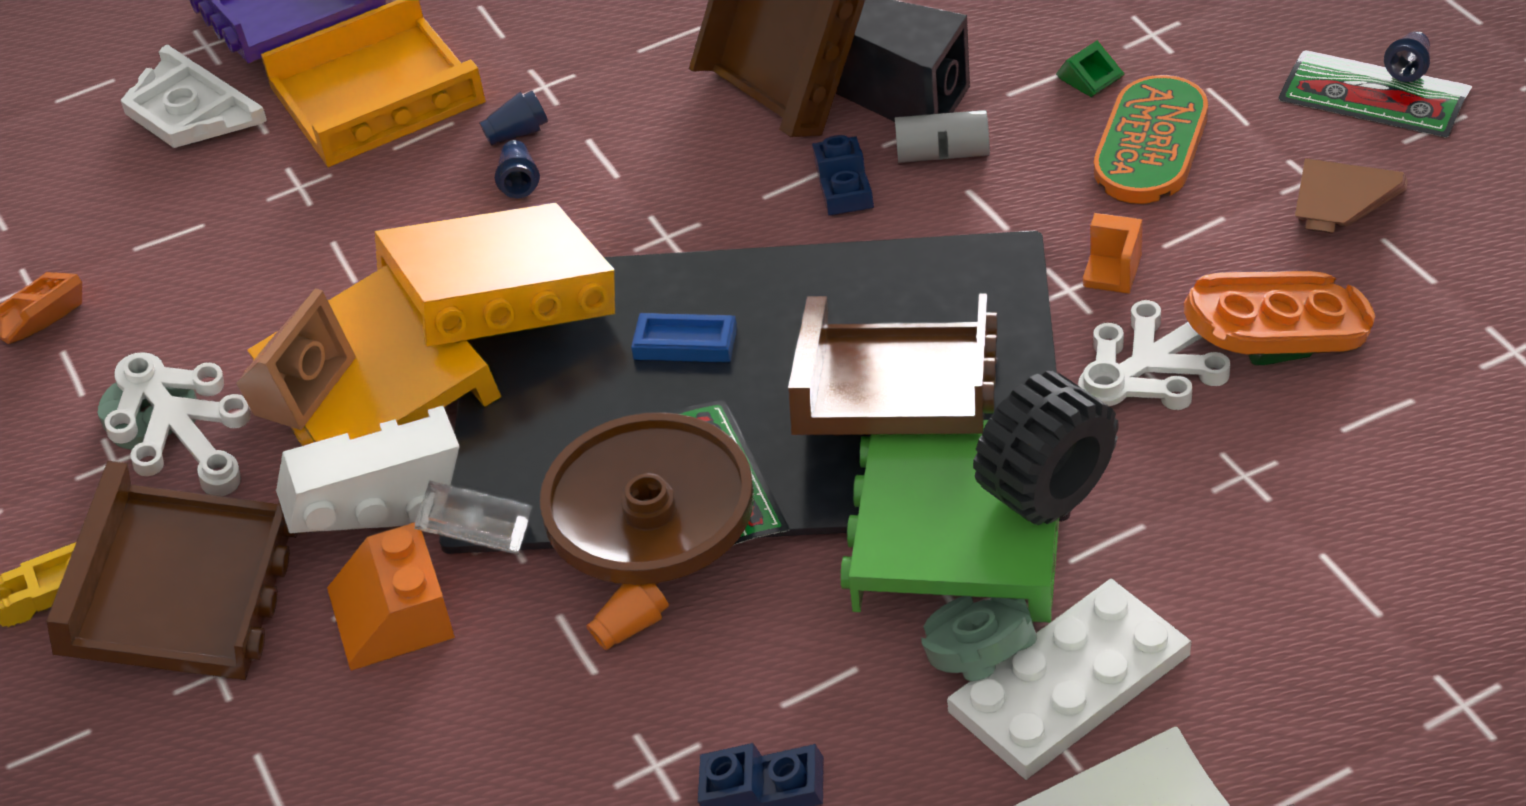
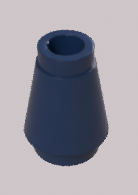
M1416 31L1390 44L1384 54V65L1387 72L1393 78L1402 82H1413L1423 77L1430 65V42L1428 37Z
M531 90L525 94H522L521 91L487 116L485 120L479 122L492 146L498 142L501 143L541 131L540 126L547 123L548 119L538 98Z
M512 140L505 143L501 149L494 179L496 186L501 192L515 199L524 198L535 190L540 180V173L526 145L521 141Z

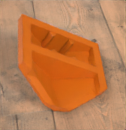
M46 272L1 303L0 339L7 344H11L28 338L82 304V281L79 276L69 273Z

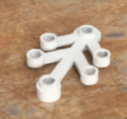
M1142 300L1136 302L1131 308V326L1134 329L1132 357L1120 364L1116 363V354L1120 353L1123 349V329L1114 323L1098 325L1093 332V347L1097 352L1096 361L1090 363L1085 368L1079 378L1078 386L1108 406L1116 405L1126 397L1161 398V402L1165 407L1172 410H1181L1187 408L1192 402V383L1190 380L1182 376H1171L1165 380L1137 377L1145 372L1197 374L1204 384L1220 386L1229 380L1230 360L1226 355L1218 352H1210L1205 355L1176 354L1202 338L1191 327L1189 322L1154 342L1155 331L1161 325V308L1153 301Z
M134 353L123 358L115 368V380L123 393L117 410L110 412L105 418V427L109 439L120 444L133 440L138 433L136 416L142 400L147 399L154 408L143 442L137 444L131 451V460L135 472L141 476H153L162 470L164 466L162 452L171 429L199 463L198 476L200 485L207 494L225 496L235 491L241 480L237 460L225 451L215 450L191 419L220 422L229 428H240L250 420V409L245 398L239 394H231L225 396L220 402L174 397L165 388L194 389L202 396H214L221 392L224 387L221 368L214 363L200 364L194 370L164 367L162 361L150 353ZM207 377L215 378L210 382L201 381L202 379ZM231 409H241L236 414L227 413ZM118 424H129L127 427L123 429L114 428ZM146 456L155 457L153 460L148 462L140 461L143 457ZM216 468H223V469L218 470V471H214V470H213V469H216Z

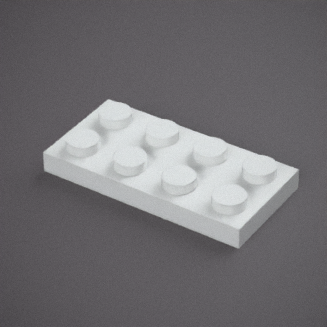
M1111 578L1036 633L1037 640L1031 647L1018 651L1005 661L996 664L995 671L989 677L978 681H970L947 698L948 712L1027 780L1190 656L1191 640Z

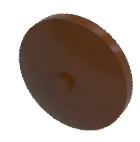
M642 413L608 421L585 432L566 446L556 457L545 475L540 492V509L544 528L552 547L559 556L569 565L588 576L612 583L630 585L671 581L708 566L727 552L739 539L750 520L754 504V488L750 465L744 452L733 438L723 430L704 420L674 413Z

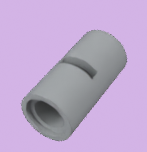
M986 110L895 117L898 163L990 155Z

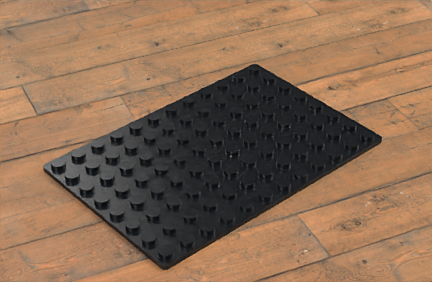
M1018 231L604 257L614 269L615 314L467 340L488 365L501 397L486 407L482 405L471 391L459 398L454 430L459 450L446 507L443 509L439 543L441 550L446 554L554 549L547 537L540 509V492L549 467L566 446L585 432L614 419L642 413H670L692 405L718 400L726 402L790 528L786 532L757 538L847 533L849 516L859 514V507L854 506L856 475H865L866 469L860 466L862 436L870 437L871 434L791 435L788 387L807 297L827 296L828 324L978 322L979 294H987V312H997L995 412L1003 399H1006L1014 388L1020 383L1024 384L1031 376L1036 374L1042 375L1046 371H1053L1057 374L1043 235L1038 231ZM639 313L736 316L737 332L731 361L633 360L631 346ZM984 413V420H989L993 413ZM1071 512L1064 517L1060 516L1059 522L1066 521L1070 517Z

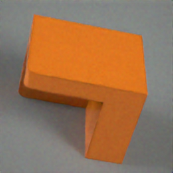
M1094 213L1090 225V257L1083 275L1084 287L1130 294L1142 256L1143 219Z

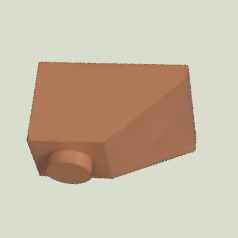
M1305 158L1295 216L1299 220L1306 221L1305 229L1334 233L1335 225L1347 227L1406 191L1408 180L1404 172Z
M315 288L237 381L236 384L254 416L302 430L356 358L323 290Z

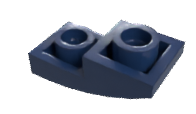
M834 135L827 137L823 142L812 143L816 169L828 215L874 208L873 194L865 173L863 153L857 136Z
M754 743L700 754L698 803L700 806L822 805L824 757L816 744L763 756Z

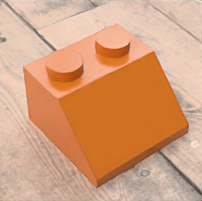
M419 521L367 537L327 587L351 671L455 638Z

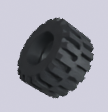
M1046 371L1042 375L1036 374L1031 376L1024 384L1020 383L1014 388L1006 399H1003L986 423L983 434L979 438L975 449L977 454L973 459V469L976 470L974 475L976 482L1027 521L1036 525H1041L1043 522L1046 524L1055 522L1060 516L1064 517L1071 512L1074 507L1087 497L1107 468L1118 438L1116 434L1119 424L1115 418V411L1060 373L1056 374L1053 371Z

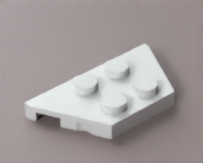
M165 45L159 51L161 61L154 70L146 68L139 76L138 83L130 88L121 99V104L127 116L173 148L256 126L267 121L261 105L169 45Z

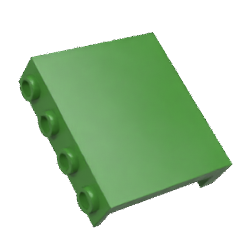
M984 420V427L988 420ZM871 434L870 437L862 436L860 466L866 469L865 475H856L854 506L859 507V514L850 515L848 520L847 543L848 547L853 548L852 557L843 556L841 588L850 589L852 612H861L864 591L1028 599V609L1032 622L1050 623L1052 618L1059 518L1049 524L1044 522L1041 525L1033 524L991 495L976 482L974 477L976 470L973 469V459L977 454L975 449L982 434Z

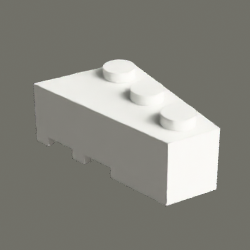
M444 406L427 410L429 415L427 418L398 426L396 419L380 423L381 431L350 440L348 433L284 451L282 453L276 492L289 533L396 527L419 521L420 525L441 524L443 509L446 507L459 450L458 441Z

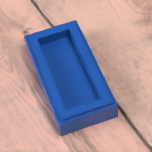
M639 313L631 346L633 360L730 362L737 332L736 316Z

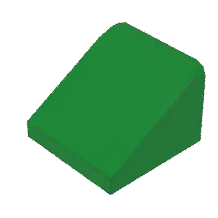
M1097 40L1067 59L1056 75L1062 81L1092 98L1122 78L1125 73Z

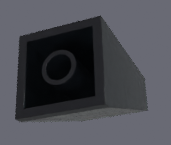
M865 0L836 94L895 122V117L953 113L970 88L967 15L897 0Z

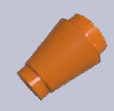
M622 584L596 614L594 620L587 624L586 627L595 641L607 651L613 645L619 644L662 620L661 613L669 607V604L655 584Z

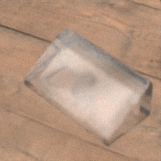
M429 480L415 522V529L519 555L529 528L532 506Z

